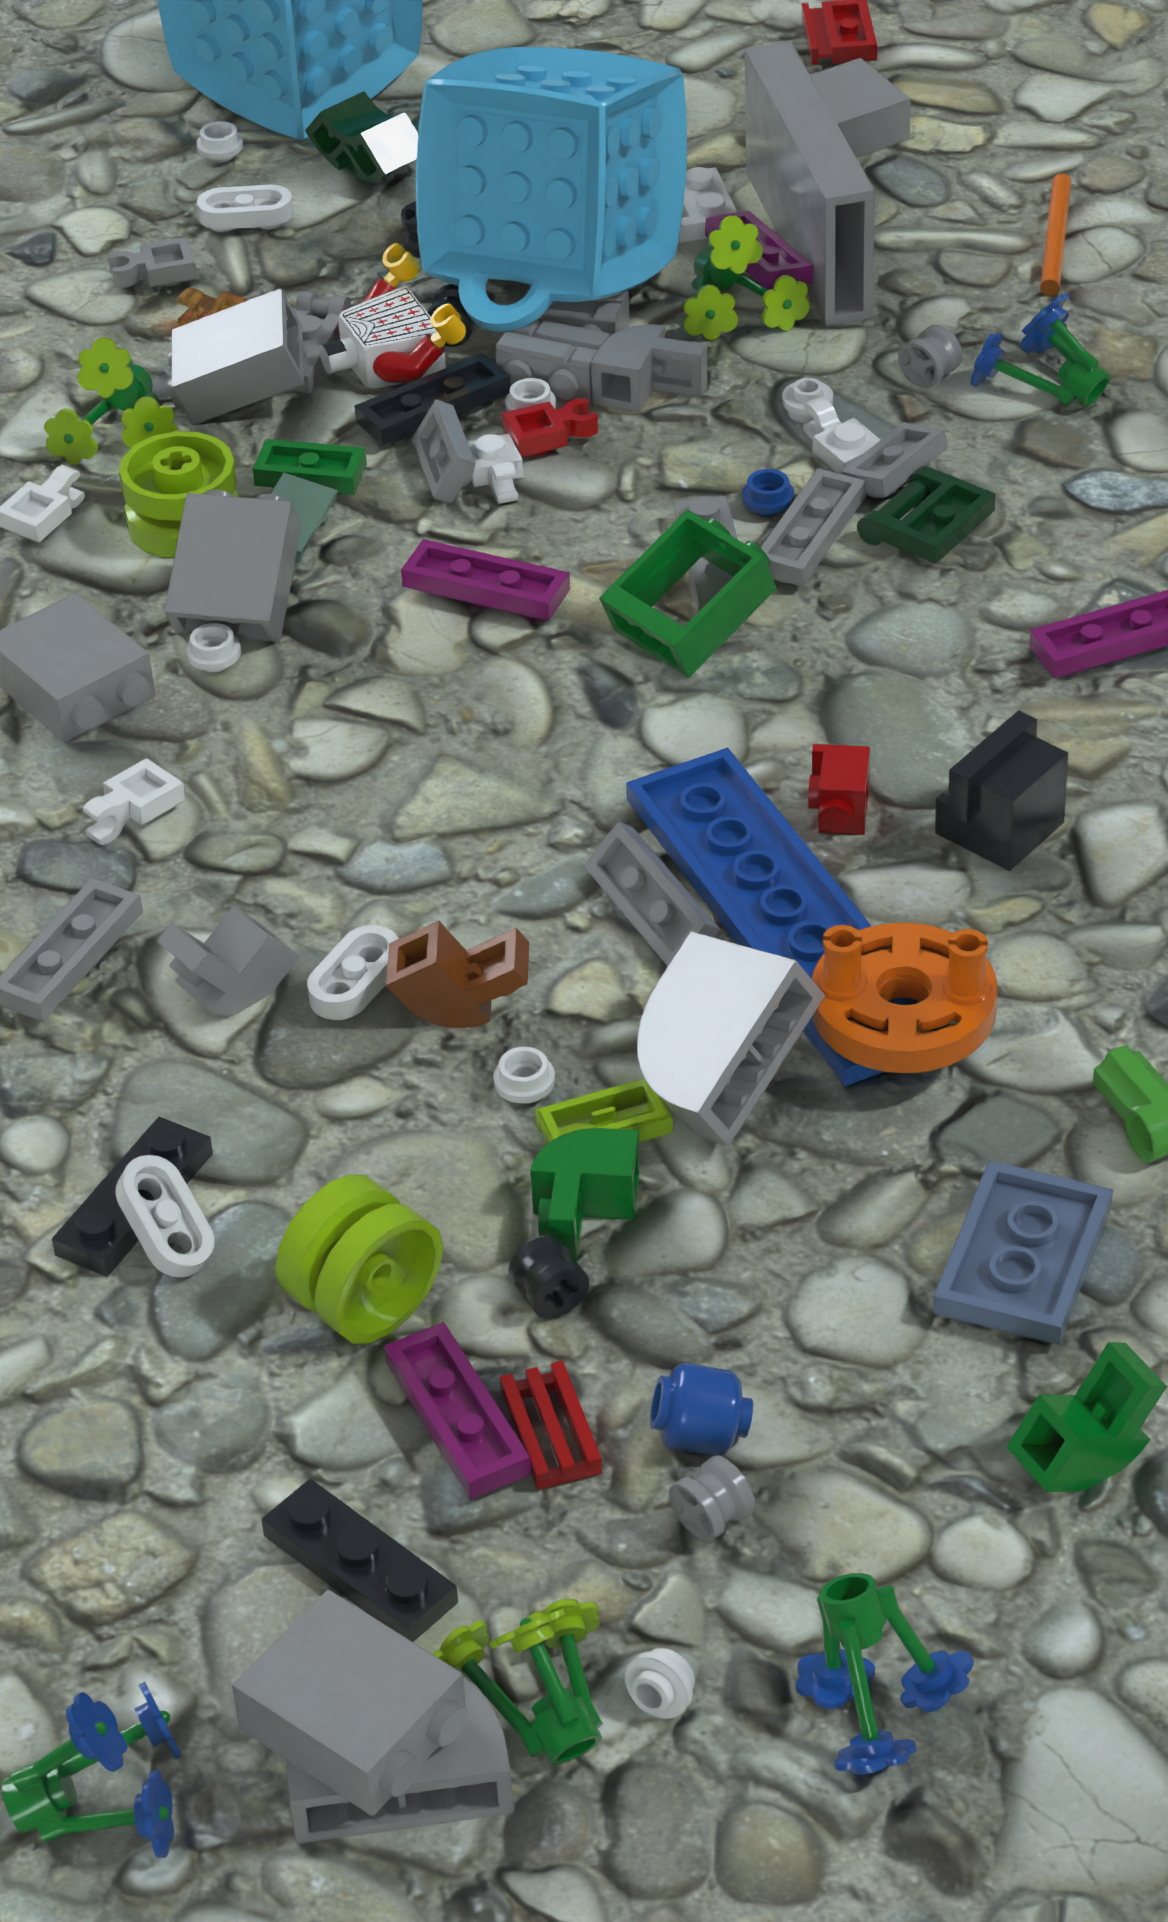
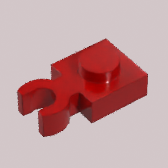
M587 398L571 400L564 407L554 409L549 401L503 412L502 426L504 433L510 434L520 456L524 457L540 455L549 450L568 446V436L585 438L597 434L598 416L596 413L589 414V401Z

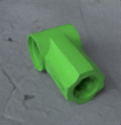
M1127 1045L1109 1051L1105 1059L1094 1068L1093 1085L1124 1120L1129 1143L1143 1162L1150 1163L1168 1156V1083L1140 1051H1132Z

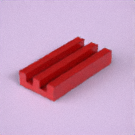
M563 1360L550 1363V1373L541 1375L538 1367L525 1370L526 1379L515 1381L512 1373L499 1376L500 1391L515 1432L530 1456L531 1473L537 1490L602 1474V1458ZM556 1391L582 1458L581 1462L575 1463L548 1392ZM533 1397L559 1467L548 1469L522 1401L523 1398Z

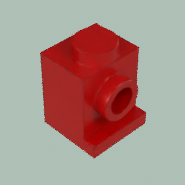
M813 744L812 774H810L808 789V809H819L818 833L865 835L870 789V747Z

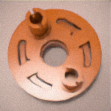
M888 923L861 930L848 925H836L824 932V954L814 969L812 980L825 994V997L817 1007L812 1018L822 1039L844 1058L878 1071L920 1073L944 1068L961 1061L976 1051L988 1038L996 1020L997 979L992 965L986 958L988 940L983 933L973 929H962L953 933L942 928L918 923ZM895 998H911L919 1001V1003L898 1005L888 1001ZM852 1017V1018H854L855 1020H857V1021H859V1022H861V1023H863V1024H865V1025H867V1026L873 1027L875 1030H872V1029H869V1028H867V1027H865V1026H862V1025L858 1024L857 1022H855V1021H853V1020L849 1021L848 1019ZM953 1021H956V1022L958 1023V1024H954V1023H953V1024H951V1025H949V1026H947V1027H945V1028H942V1029H940V1030L930 1032V1031H932V1029H936V1028L945 1026V1025H947V1024H949V1023H951V1022H953Z

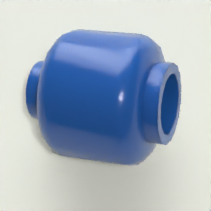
M682 1363L674 1367L669 1377L659 1376L651 1403L650 1426L651 1429L659 1430L662 1442L669 1449L712 1457L722 1456L729 1451L735 1437H747L753 1415L752 1398L742 1397V1385L734 1372L697 1364Z

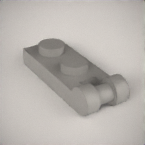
M299 292L294 312L302 325L304 384L287 391L311 393L324 369L320 358V345L340 339L338 316L342 311L351 308L349 297L333 295L331 299L318 298V295L313 292Z

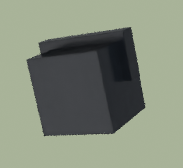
M1018 710L949 769L948 795L942 793L936 798L935 834L1011 871L1064 823L1068 752L1037 738V719Z

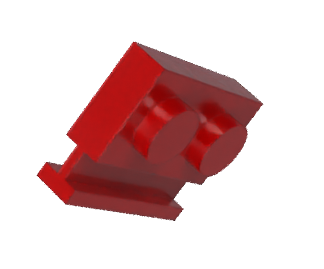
M866 0L821 2V8L809 9L808 3H801V19L812 65H819V59L831 58L832 64H843L858 58L864 61H877V41Z

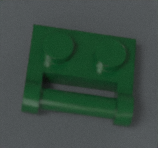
M921 466L909 476L908 485L881 509L869 511L858 521L857 531L860 537L869 545L876 546L885 542L937 564L995 511L996 494L934 468ZM922 500V502L917 507H915L908 515H906L902 520H900L906 513H908L915 505H917Z

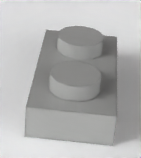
M435 399L414 434L412 442L433 498L452 504L461 487H465L470 482L476 462L454 406Z
M903 422L843 469L841 474L866 480V494L872 498H886L894 494L902 484L909 480V476L919 467L928 466L931 461L948 449L945 430Z

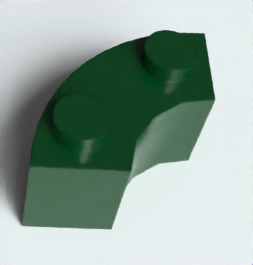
M365 91L321 111L305 129L308 137L319 152L335 168L341 170L347 167L356 173V179L359 181H375L416 161L418 128L412 125L405 112L398 116L383 112L374 105Z

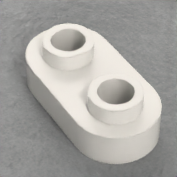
M280 185L213 188L202 193L197 199L200 223L215 232H228L238 228L255 227L267 230L276 229L293 216L291 192Z
M378 925L362 926L345 935L308 977L307 989L311 1009L320 1017L330 1020H344L362 1012L386 985L389 943L399 939L392 930Z
M144 1155L133 1159L118 1179L115 1192L117 1202L151 1263L166 1275L188 1277L197 1273L203 1267L214 1248V1234L181 1173L171 1162L155 1155ZM142 1189L150 1192L155 1200L149 1201L144 1199L138 1190ZM168 1243L178 1244L185 1254L175 1252L169 1247Z

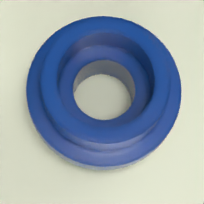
M763 469L752 473L748 477L747 484L742 490V501L745 507L759 515L775 516L787 510L793 503L794 488L789 483L788 476L783 472L774 469Z

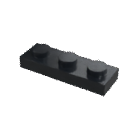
M481 353L354 405L356 423L380 445L384 446L400 441L404 437L415 433L435 399L453 405L456 414L459 415L509 394L511 387L510 376L484 353Z
M159 1116L52 1237L55 1256L108 1277L139 1241L116 1199V1184L126 1166L133 1159L140 1156H159L171 1162L179 1170L186 1184H188L213 1155L211 1137ZM142 1189L138 1190L144 1199L149 1201L155 1200L150 1192Z
M311 1478L261 1519L263 1534L267 1539L367 1614L412 1642L417 1640L458 1603L457 1585Z

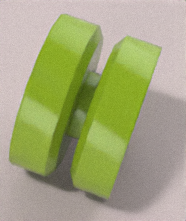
M173 431L154 435L135 444L123 456L119 467L121 489L126 502L124 507L126 523L131 541L144 552L162 558H175L187 493L204 494L208 490H221L238 497L235 489L237 483L235 461L230 447L217 437L204 433Z
M348 1174L322 1187L304 1203L291 1220L278 1247L275 1273L281 1289L313 1313H318L322 1321L353 1344L372 1343L391 1334L408 1320L429 1294L440 1270L443 1243L440 1231L406 1204H400L396 1197L367 1175Z

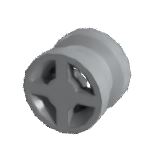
M931 325L923 330L917 339H912L901 347L898 353V362L901 371L913 385L920 388H930L937 384L944 374H949L959 367L962 362V349L959 341L951 331L940 325Z
M720 1455L713 1456L705 1461L700 1467L698 1476L695 1478H681L669 1489V1499L679 1521L690 1534L704 1543H711L720 1537L725 1530V1524L730 1520L742 1521L755 1510V1498L746 1478L734 1464Z

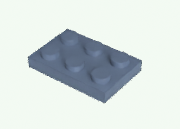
M989 1160L934 1293L933 1314L1060 1345L1112 1208L1113 1189Z

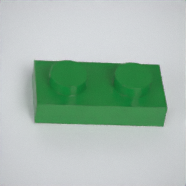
M265 439L253 467L254 486L275 488L282 474L287 473L338 490L337 495H355L367 465L365 447Z

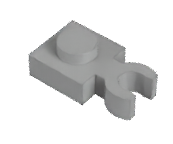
M187 237L140 244L141 252L139 253L118 251L108 254L110 273L113 275L115 288L129 287L136 284L139 280L145 279L148 280L149 287L157 285L174 286L182 281L197 279L195 261Z

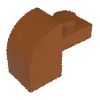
M438 920L389 943L386 986L406 1008L427 1022L451 1028L483 1025L491 1020V1002L493 999L507 996L528 984L529 941L515 927L465 950Z

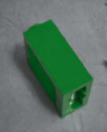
M687 509L599 599L614 631L690 678L777 588L768 568L770 559L758 545L751 541H747L745 544L732 537L728 530L717 520L709 518L706 521ZM702 557L733 576V578L683 627L652 606Z

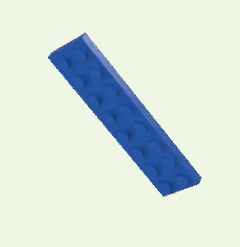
M728 747L626 782V796L629 804L736 944L796 960L812 979L814 969L824 954L823 935L826 930L836 925H848L858 930L871 927L870 923ZM895 998L888 1001L898 1005L919 1003V1001L911 998ZM811 1017L803 1032L844 1086L884 1072L856 1064L835 1052L822 1039ZM852 1017L848 1019L849 1021L853 1020V1021L857 1022L858 1024H860V1025H862V1026H865V1027H867V1028H869V1029L875 1030L873 1027L867 1026V1025H865V1024H863V1023H861V1022L855 1020V1019L852 1018ZM949 1023V1024H947V1025H945V1026H942V1027H939V1028H936V1029H932V1031H930V1032L940 1030V1029L945 1028V1027H947V1026H949V1025H951V1024Z

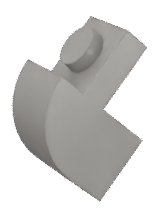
M638 325L612 334L602 343L591 361L593 404L641 412L653 390L701 398L707 388V345L665 338L664 325Z
M232 906L204 943L172 922L157 940L160 945L175 957L169 965L170 968L179 974L175 982L207 1010L222 1016L238 1014L267 997L300 957L265 926L235 906Z

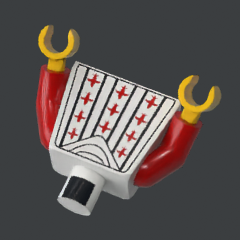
M399 243L390 245L383 254L382 261L389 270L385 278L379 277L361 303L342 311L338 316L340 340L320 345V358L328 374L352 368L365 387L370 389L410 383L446 368L444 344L446 342L451 345L457 344L465 337L466 328L461 321V315L451 304L447 303L438 307L430 317L407 286L397 288L399 282L411 281L419 272L418 261L409 251L406 252Z

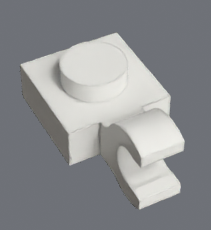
M819 396L804 403V409L814 418V420L803 424L804 432L813 439L812 453L836 473L841 474L843 469L880 441L876 435L855 418L841 423L833 405L827 398Z
M488 434L479 437L477 440L468 441L476 462L471 478L473 486L478 487L489 484L498 504L519 500L513 479L524 477L523 460L510 434Z
M61 465L52 472L48 480L41 486L28 481L0 506V527L40 543L72 514L71 509L76 508L85 497L84 492L70 487L80 477V472Z
M148 758L140 761L103 782L104 796L95 797L83 806V812L97 821L95 825L85 830L86 836L99 845L109 844L118 837L128 819L131 818L142 826L185 801L184 783Z

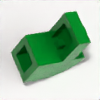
M607 1128L576 1130L555 1138L536 1155L531 1165L530 1176L533 1214L538 1215L539 1236L559 1238L569 1250L571 1261L577 1263L584 1217L634 1220L640 1180L639 1130Z
M1108 1342L1075 1395H1038L1006 1448L1046 1492H1077L1087 1490L1121 1472L1143 1451L1151 1439L1140 1428L1162 1396L1167 1385L1127 1343Z

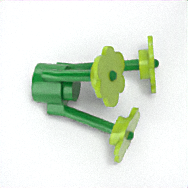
M727 216L721 221L719 230H713L709 234L708 247L701 250L695 258L693 267L697 277L692 281V287L698 292L697 297L688 298L684 303V310L687 313L684 318V328L691 335L703 333L707 340H716L720 336L721 331L729 332L733 330L738 323V316L733 310L735 299L729 293L721 295L720 291L729 289L737 283L763 297L762 301L766 307L762 313V321L767 327L775 328L778 326L780 329L788 331L793 327L795 320L803 319L809 312V301L805 298L808 287L802 281L796 282L793 277L782 275L776 280L774 288L767 290L758 281L745 275L743 272L747 269V263H756L763 255L762 245L759 241L755 240L758 236V229L754 224L744 225L737 216Z
M107 337L98 338L92 344L91 350L84 349L79 353L78 361L83 367L79 370L77 376L78 383L83 389H96L99 396L104 399L81 420H79L78 415L74 411L65 408L57 412L55 418H50L44 423V429L49 435L46 439L47 450L55 457L64 456L65 460L71 465H77L82 459H91L96 455L98 446L95 439L91 437L93 434L92 425L112 407L123 411L121 421L125 427L122 431V440L128 447L132 448L135 444L154 435L178 431L177 426L172 422L174 419L173 409L167 405L159 407L158 396L151 392L153 385L150 374L143 367L133 364L128 350L123 348L117 349L115 342Z
M575 1599L555 1601L546 1607L545 1611L535 1612L527 1618H523L520 1621V1627L490 1642V1637L486 1632L488 1626L482 1620H478L470 1627L463 1625L452 1631L444 1639L440 1649L432 1654L463 1673L464 1677L467 1675L518 1732L532 1758L545 1752L552 1765H560L584 1755L601 1742L602 1735L598 1728L603 1723L592 1703L576 1645L588 1633L594 1631L600 1625L597 1615L599 1610L595 1602L579 1604ZM511 1641L516 1654L529 1649L548 1692V1695L538 1700L531 1709L536 1717L532 1724L479 1666L484 1656L483 1649L488 1642L490 1648L494 1649ZM545 1642L550 1648H561L572 1692L569 1688H563L544 1645Z

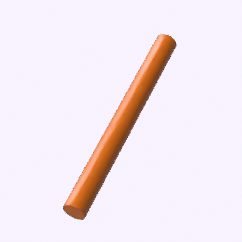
M1063 173L1057 174L1052 181L1040 290L1046 296H1054L1060 290L1072 182L1071 178Z

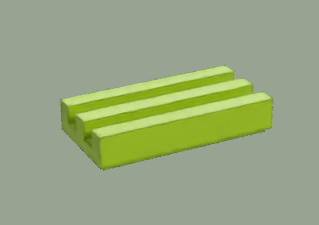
M645 1078L534 1109L535 1125L539 1133L543 1132L545 1145L563 1134L588 1128L639 1130V1142L673 1133V1117L670 1111Z

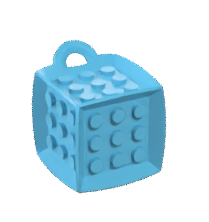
M158 0L167 50L173 69L178 75L197 90L237 115L300 141L308 138L305 129L321 111L363 91L372 99L396 79L416 59L420 51L422 0Z
M509 47L487 50L466 56L449 64L425 82L422 97L415 175L418 243L421 267L425 274L443 282L459 286L460 301L470 319L478 326L491 331L505 332L520 329L533 323L547 311L553 301L582 302L615 296L638 287L660 272L676 255L685 193L687 117L684 78L680 69L645 59L601 51L553 47ZM488 279L509 280L531 285L529 291L521 300L510 305L495 304L486 294Z

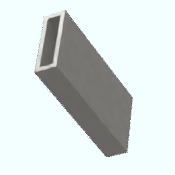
M792 42L745 48L746 174L778 235L813 264L812 283L806 285L808 293L825 326L873 318L875 190Z

